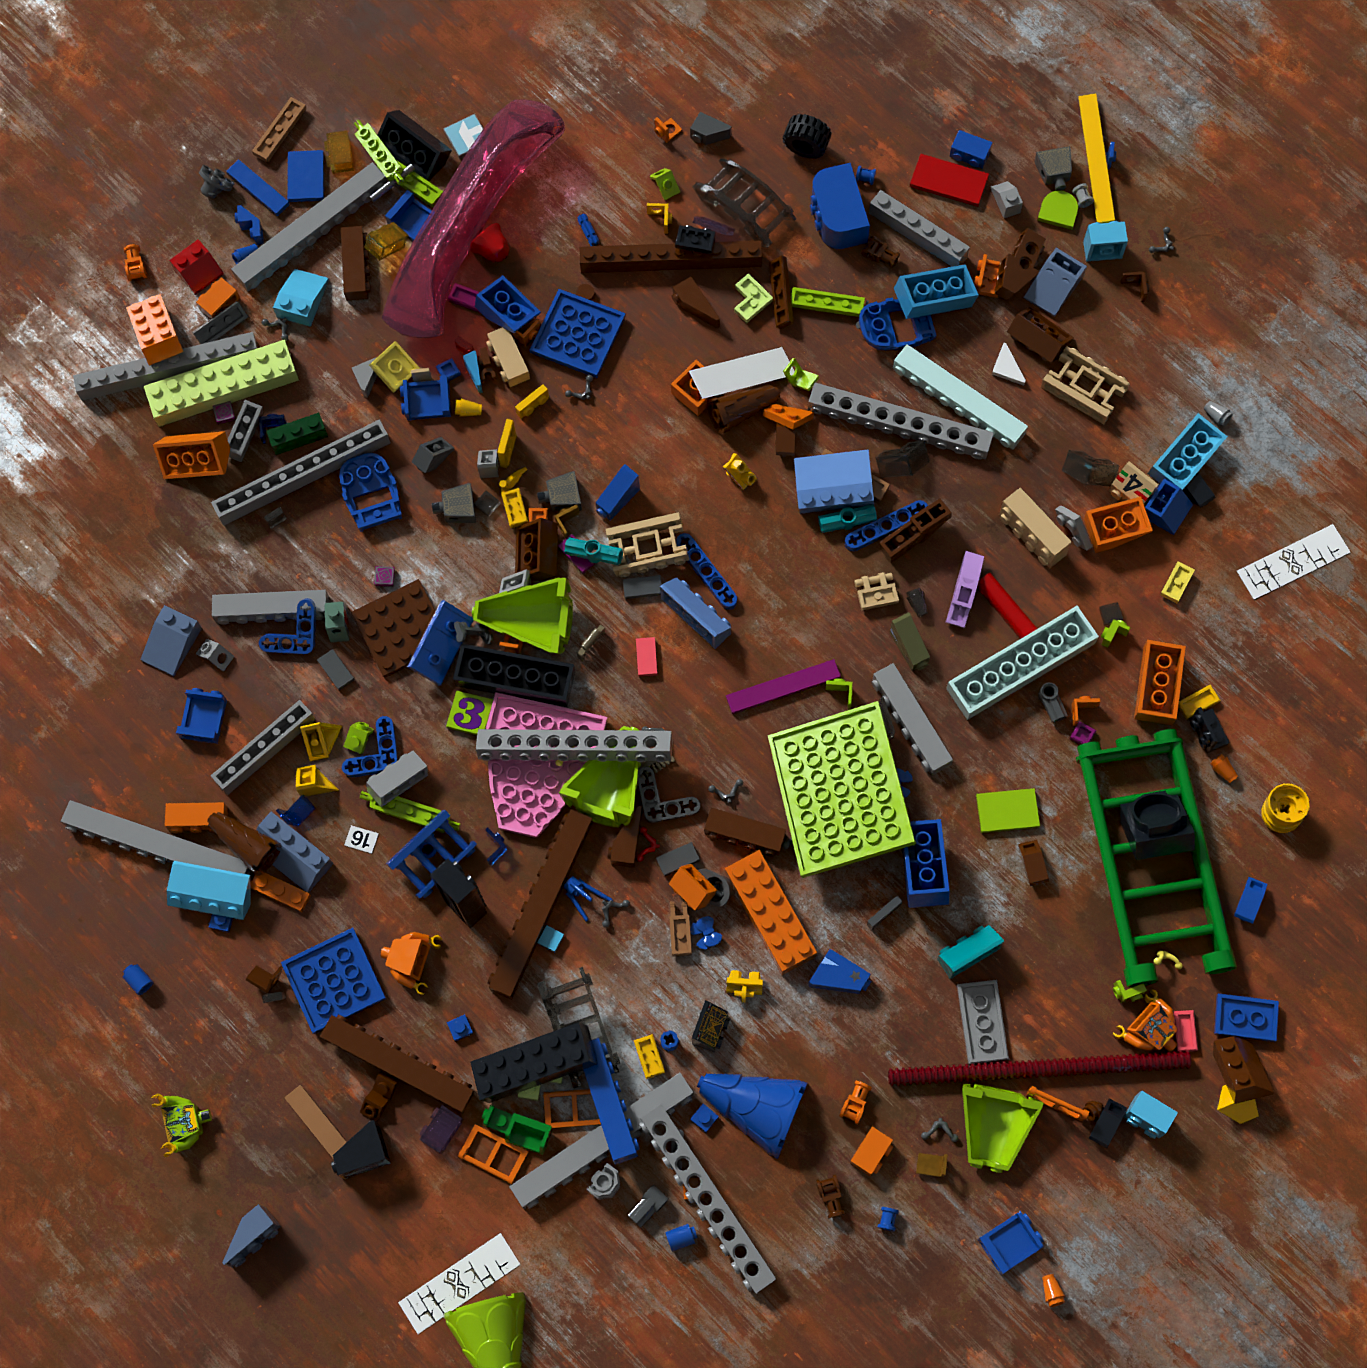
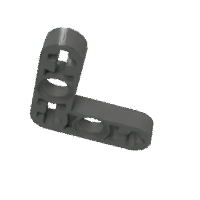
M642 767L638 770V785L644 815L648 822L657 823L692 816L699 812L700 802L695 797H686L660 803L653 770L649 767ZM643 771L651 774L648 777L649 784L653 783L654 786L642 788L641 785H645L644 778H640L643 775ZM646 790H653L655 792V797L652 800L645 799L644 792ZM689 801H692L693 804H697V806L694 807V811H691L690 808L684 809L685 813L681 814V806L679 803L683 802V806L689 805ZM669 805L677 806L678 812L675 815L667 813ZM664 806L666 817H662V813L657 814L655 819H652V816H648L651 809L658 812L661 811L660 807Z

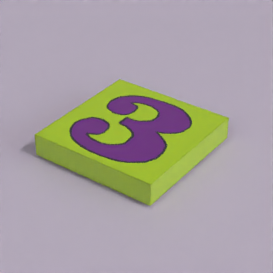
M456 691L446 728L477 735L478 729H486L493 699Z

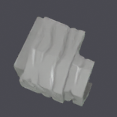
M606 1163L602 1172L598 1170L591 1179L593 1184L589 1186L587 1191L598 1200L613 1198L620 1189L619 1172Z

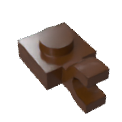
M487 347L480 348L481 355L477 357L480 367L484 366V370L481 372L482 383L486 382V375H491L493 380H497L495 372L491 367Z

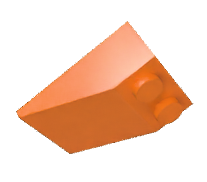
M1141 497L1088 510L1084 517L1095 553L1113 549L1153 531Z

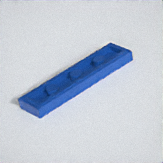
M239 159L226 171L227 175L276 216L290 205L288 200Z

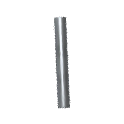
M412 164L403 169L402 178L404 179L415 170ZM396 180L388 181L369 198L375 202L397 184Z

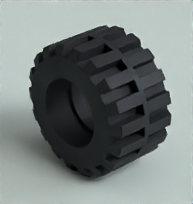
M797 114L790 118L782 139L785 146L795 154L805 158L817 159L824 155L832 132L822 120L806 114Z

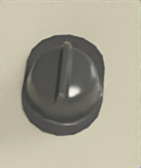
M708 869L698 870L717 889L709 903L717 907L724 906L729 898L735 894L731 880Z

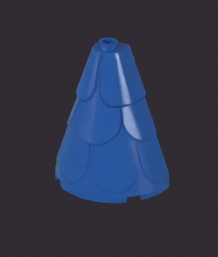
M706 1073L705 1077H700L697 1087L700 1088L699 1094L724 1118L727 1117L766 1153L778 1159L808 1083L795 1079Z

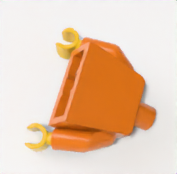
M412 932L402 936L401 939H394L391 948L383 947L381 957L387 959L385 964L391 968L390 973L398 983L410 989L415 988L419 995H424V993L418 991V987L420 985L427 987L425 983L418 984L416 980H420L430 946L434 949L441 947L439 944H434L433 941L442 940V937L435 935L431 938L427 934Z

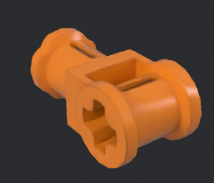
M135 244L127 245L124 248V253L127 255L125 271L129 282L136 278H147L144 262L139 255L140 246Z
M856 1080L852 1095L849 1094L839 1117L849 1118L858 1125L865 1109L866 1096L868 1091L872 1090V1087Z

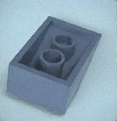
M164 605L154 622L140 660L171 676H175L202 627L197 620Z

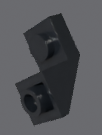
M1198 472L1185 486L1190 501L1200 508L1216 498Z
M1109 1098L1089 1139L1108 1148L1127 1107Z

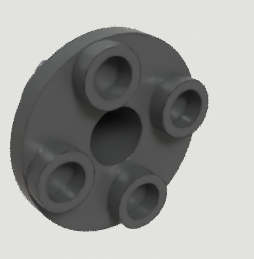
M202 165L199 174L203 178L204 183L200 191L204 196L214 199L222 190L231 191L234 182L225 178L224 172L219 169L213 171L208 166Z

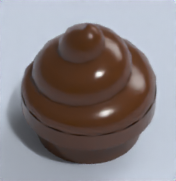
M1088 1101L1083 1110L1089 1111V1116L1087 1117L1089 1121H1097L1104 1108L1102 1103Z

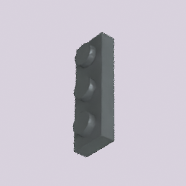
M236 301L192 333L200 344L213 342L248 318L239 302Z

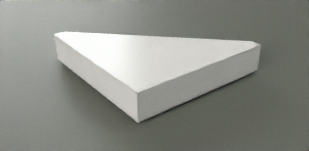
M1003 343L992 375L1024 385L1026 380L1007 344Z

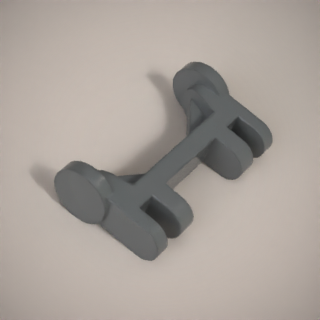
M456 621L454 623L458 642H463L466 635L481 636L485 644L493 642V635L489 633L488 627L476 623L474 627H468L466 622L460 623Z

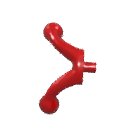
M641 827L639 832L650 842V847L644 849L636 856L638 862L644 859L643 856L645 854L654 852L655 848L660 847L659 844H656V839L647 833L645 827Z

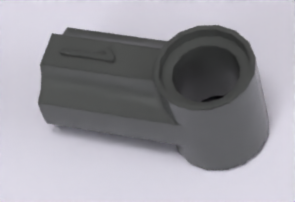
M1053 683L1044 684L1038 693V698L1043 703L1051 722L1056 723L1068 717L1058 695L1057 686ZM1044 690H1050L1053 696L1047 697L1044 694Z
M653 1185L643 1195L642 1200L628 1216L641 1228L655 1212L657 1213L666 1204L669 1198Z

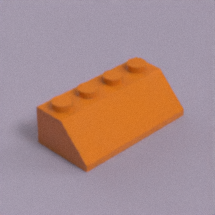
M225 431L165 436L153 444L164 479L224 475L226 473L230 446Z

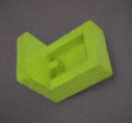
M1113 619L1110 627H1105L1101 638H1103L1101 645L1108 648L1116 632L1127 636L1131 628L1124 621Z
M364 722L354 723L349 728L344 747L362 754L368 737L373 733L374 729Z
M1121 980L1116 981L1113 987L1114 995L1117 999L1120 998L1121 1003L1130 999L1132 1002L1138 1001L1143 998L1142 995L1147 991L1144 983L1125 990Z

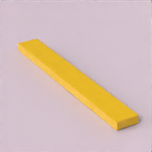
M1097 95L1078 96L1096 222L1101 224L1115 221Z

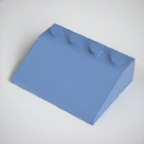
M869 450L794 458L800 514L874 505Z

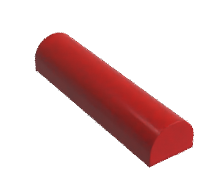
M988 573L978 581L977 588L1020 639L1038 629L991 573Z

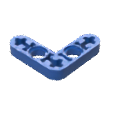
M305 598L298 603L296 635L265 634L259 639L261 650L277 653H310L315 647L316 605L314 601ZM305 603H307L308 606H311V609L307 611V616L311 615V618H301V615H305V609L302 608V606ZM303 621H308L311 624L309 631H304L301 628ZM269 638L270 642H276L277 638H279L278 644H271L269 647L263 641ZM283 639H289L292 642L290 649L282 646ZM295 639H297V643L300 644L307 640V644H310V646L307 648V650L304 646L298 645L297 649H295Z
M382 716L376 721L379 754L349 758L343 762L342 771L347 777L353 778L379 774L387 766L384 763L388 761L386 753H390V758L394 761L391 764L398 761L395 728L391 718ZM383 722H387L389 725L387 726L388 734H384L383 728L380 727L383 725ZM386 739L392 741V746L388 749L382 747V742ZM367 761H374L376 764L373 769L368 770L365 768ZM359 762H361V767H362L363 771H360V769H359V767H358V766H360V765H359ZM349 764H353L354 767H358L353 768V772H349V770L346 769L349 768Z

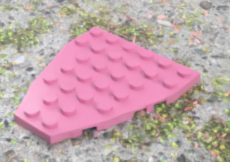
M495 692L486 729L605 730L607 717ZM489 760V783L499 830L538 838L566 806V803L559 794L562 786L587 761L568 760L564 761L562 766H557L555 764L556 760Z

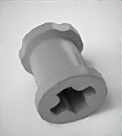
M1086 183L1080 184L1072 190L1073 194L1077 196L1080 208L1087 207L1094 202L1093 197L1088 192V185Z

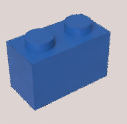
M959 130L951 146L950 157L956 161H963L973 167L983 169L991 152L992 142Z

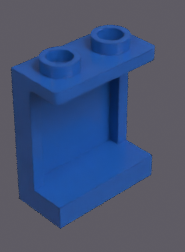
M409 190L401 196L385 215L389 226L420 247L430 240L433 232L438 230L443 223L442 214L439 211L435 213L415 200L413 193Z
M440 376V380L408 383L407 380H403V386H400L401 397H404V403H401V410L407 420L451 417L450 390L447 376Z
M199 688L186 690L187 700L181 726H177L176 734L180 739L218 744L227 699L219 691H211L209 693Z
M1021 1211L977 1239L1000 1275L1044 1247L1042 1244L1044 1242L1038 1231H1033L1030 1226L1032 1224L1030 1218L1026 1213L1022 1214Z

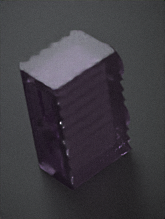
M443 1105L440 1109L436 1108L431 1115L433 1120L429 1126L425 1125L419 1134L422 1143L441 1155L464 1121Z

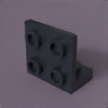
M680 225L675 248L711 254L713 243L716 242L715 231L707 228H694L690 225Z
M1201 707L1197 708L1190 719V725L1192 730L1197 732L1199 736L1198 740L1201 748L1209 753L1227 746L1230 742L1213 708L1203 712Z

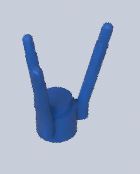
M574 876L563 887L567 890L566 895L571 899L585 921L589 919L574 895L578 897L581 894L591 902L592 898L583 891L586 888L607 901H613L607 895Z

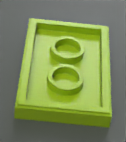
M1035 788L976 794L981 833L1040 827Z

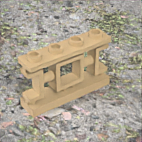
M1066 346L1059 358V361L1065 364L1059 374L1050 370L1044 377L1041 388L1100 423L1105 424L1114 409L1113 406L1108 404V401L1114 393L1123 397L1130 383L1124 377L1112 373L1109 368L1098 365L1092 358L1081 355L1075 348ZM1072 363L1081 367L1077 374L1069 370ZM1082 374L1097 383L1091 393L1075 385ZM1064 375L1072 379L1069 386L1060 382ZM1104 381L1113 386L1109 393L1100 388ZM1095 394L1104 398L1101 405L1092 401Z
M679 512L606 529L609 545L612 547L619 546V548L623 549L621 564L619 566L613 565L615 575L627 577L631 573H645L649 569H663L667 565H681L685 561L690 560L686 545L677 547L675 533L684 531ZM669 529L670 538L660 539L659 531ZM632 537L634 546L624 548L622 539ZM656 538L658 551L641 555L638 541ZM672 545L674 554L664 556L662 547ZM635 553L638 562L627 564L626 555Z

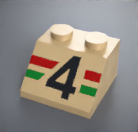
M1128 462L1111 484L1109 492H1111L1115 499L1121 501L1141 497L1145 507L1159 484L1131 462Z

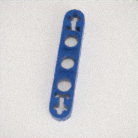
M921 500L915 501L849 533L845 538V547L849 551H857L892 534L910 521L911 513L915 512L917 507L920 509L926 508L928 506L927 503ZM906 514L909 519L906 522H901L898 516ZM883 522H889L892 525V528L889 530H884L881 524ZM873 530L875 536L868 538L865 536V531ZM850 539L857 540L856 545L853 543L849 544Z
M687 533L680 534L676 539L677 547L683 546L681 545V540H688L690 560L687 562L724 609H733L737 605L735 592L692 536ZM693 553H699L701 559L699 561H692L690 556ZM705 567H709L712 570V573L708 576L701 573V570ZM714 582H721L723 584L722 589L715 590L712 587ZM724 592L729 599L732 598L731 604L729 602L725 603Z

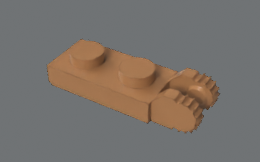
M674 901L670 902L671 916H669L672 957L692 955L690 921L686 901H682L681 904L683 915L675 916L676 904Z

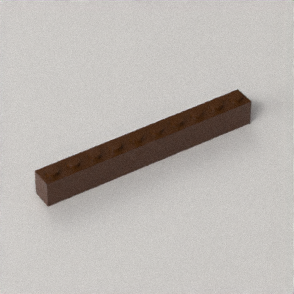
M761 241L714 242L711 254L675 248V243L579 247L581 273L762 267Z
M572 809L569 814L566 813L563 817V827L561 831H557L555 834L553 849L549 848L545 859H547L545 866L540 867L537 874L539 879L536 884L533 883L529 891L531 896L528 902L525 901L521 908L522 916L520 920L516 919L512 929L514 933L512 937L507 938L504 945L506 950L503 955L499 956L496 962L497 970L495 974L491 973L487 982L490 991L511 1000L593 825L591 817Z

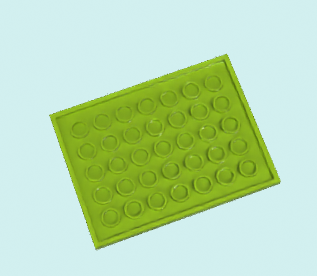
M878 701L768 735L802 878L916 844Z

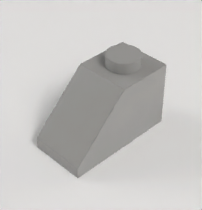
M1007 181L991 186L990 189L1003 218L1021 213L1023 202L1014 185Z

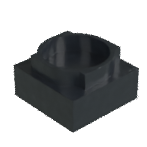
M1166 791L1144 794L1134 802L1120 804V823L1136 860L1195 850V832L1178 795H1169Z

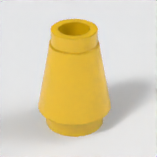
M462 398L461 400H456L455 415H459V417L481 415L482 404Z

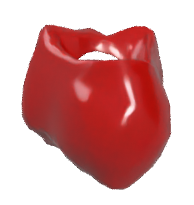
M499 223L488 226L477 235L470 245L471 252L481 255L491 262L503 261L508 257L510 250L508 241L502 234Z

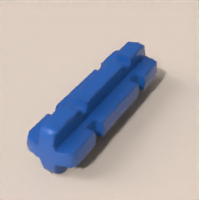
M579 215L577 217L578 222L582 226L581 228L589 240L590 246H597L599 239L595 235L587 215Z

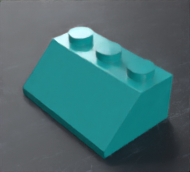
M982 925L973 931L974 934L968 938L963 936L956 941L957 945L952 948L947 946L940 950L937 960L949 979L998 951L1004 943L1003 938L990 925L985 928Z

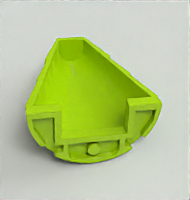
M555 578L510 592L498 593L475 601V606L472 608V617L474 621L503 635L508 634L547 652L561 654L565 650L563 645L569 642L572 628L573 599L568 594V592L571 593V586L567 578Z
M623 726L620 729L627 731H640L635 727L629 728L626 726ZM588 760L562 786L559 794L569 807L573 805L578 809L577 812L591 817L593 822L610 827H620L621 824L626 826L630 823L634 814L638 769L641 766V762L609 760L600 762L598 760Z
M524 1292L513 1293L508 1297L503 1295L456 1308L454 1312L448 1311L443 1314L446 1325L461 1346L462 1352L473 1368H522L520 1359L526 1305Z

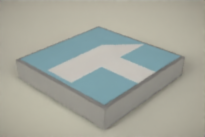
M475 114L443 128L459 159L491 145L489 137Z

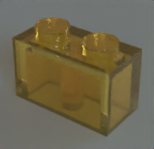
M348 131L326 133L327 141H324L325 151L329 153V156H326L327 167H331L333 174L354 171Z
M392 222L388 225H383L375 231H371L366 237L364 248L380 261L404 249L408 234Z

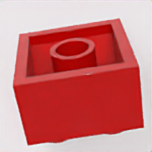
M199 239L169 260L174 271L195 295L224 274Z

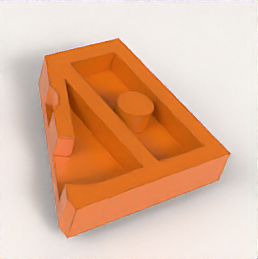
M773 404L764 409L763 416L793 430L812 420L814 412Z

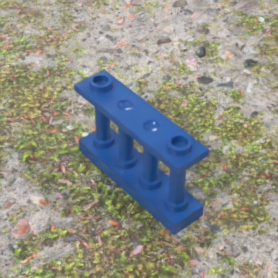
M442 810L386 863L391 870L395 868L397 870L400 869L420 890L415 895L419 899L421 897L426 898L433 891L431 888L435 884L431 879L425 885L405 864L406 861L404 859L408 855H414L430 873L435 871L437 868L420 851L419 845L423 841L429 842L445 860L449 859L452 863L454 861L458 863L464 856L468 858L476 850L474 848L477 845L475 841L467 844L451 827L447 819L450 815L446 810ZM438 827L440 829L443 828L462 849L457 856L453 857L434 837L435 834L433 832Z

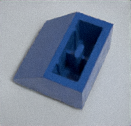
M1163 479L1145 506V510L1150 522L1174 535L1193 504L1180 487Z

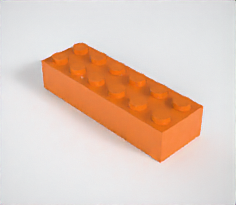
M760 850L725 868L726 877L731 880L735 893L781 975L817 957L816 949Z

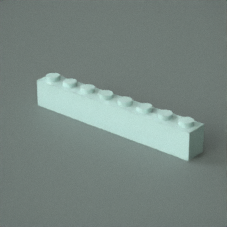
M906 345L895 358L893 369L900 376L904 375L913 385L923 388L928 395L939 399L944 406L954 409L957 415L964 416L975 427L979 426L983 430L994 432L993 437L998 439L1004 447H1010L1013 450L1026 434L1028 428L1026 424L909 345Z

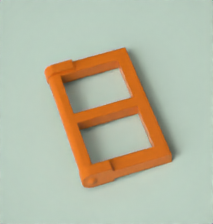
M1031 1086L1026 1094V1097L1036 1098L1042 1101L1044 1105L1079 1121H1083L1089 1116L1088 1110L1075 1107L1036 1089L1034 1086Z
M590 1089L544 1092L545 1124L552 1126V1128L601 1125L600 1119L578 1121L577 1096L591 1095ZM572 1096L573 1121L552 1123L550 1098Z
M475 1124L458 1157L512 1185L529 1151L507 1143L504 1138ZM478 1132L497 1141L485 1164L466 1155ZM502 1144L521 1153L509 1176L490 1167Z

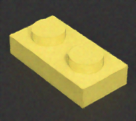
M1177 562L1160 595L1178 603L1195 569Z

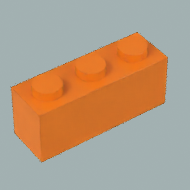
M224 802L166 803L165 827L171 833L176 834L189 830L191 833H201L202 830H209V832L215 833L209 828L207 820L214 812H221L228 816V807Z

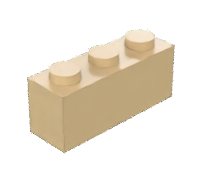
M500 328L488 333L486 344L489 351H493L495 354L493 359L496 366H500L502 369L500 374L503 381L508 382L509 387L529 380V371L510 331Z

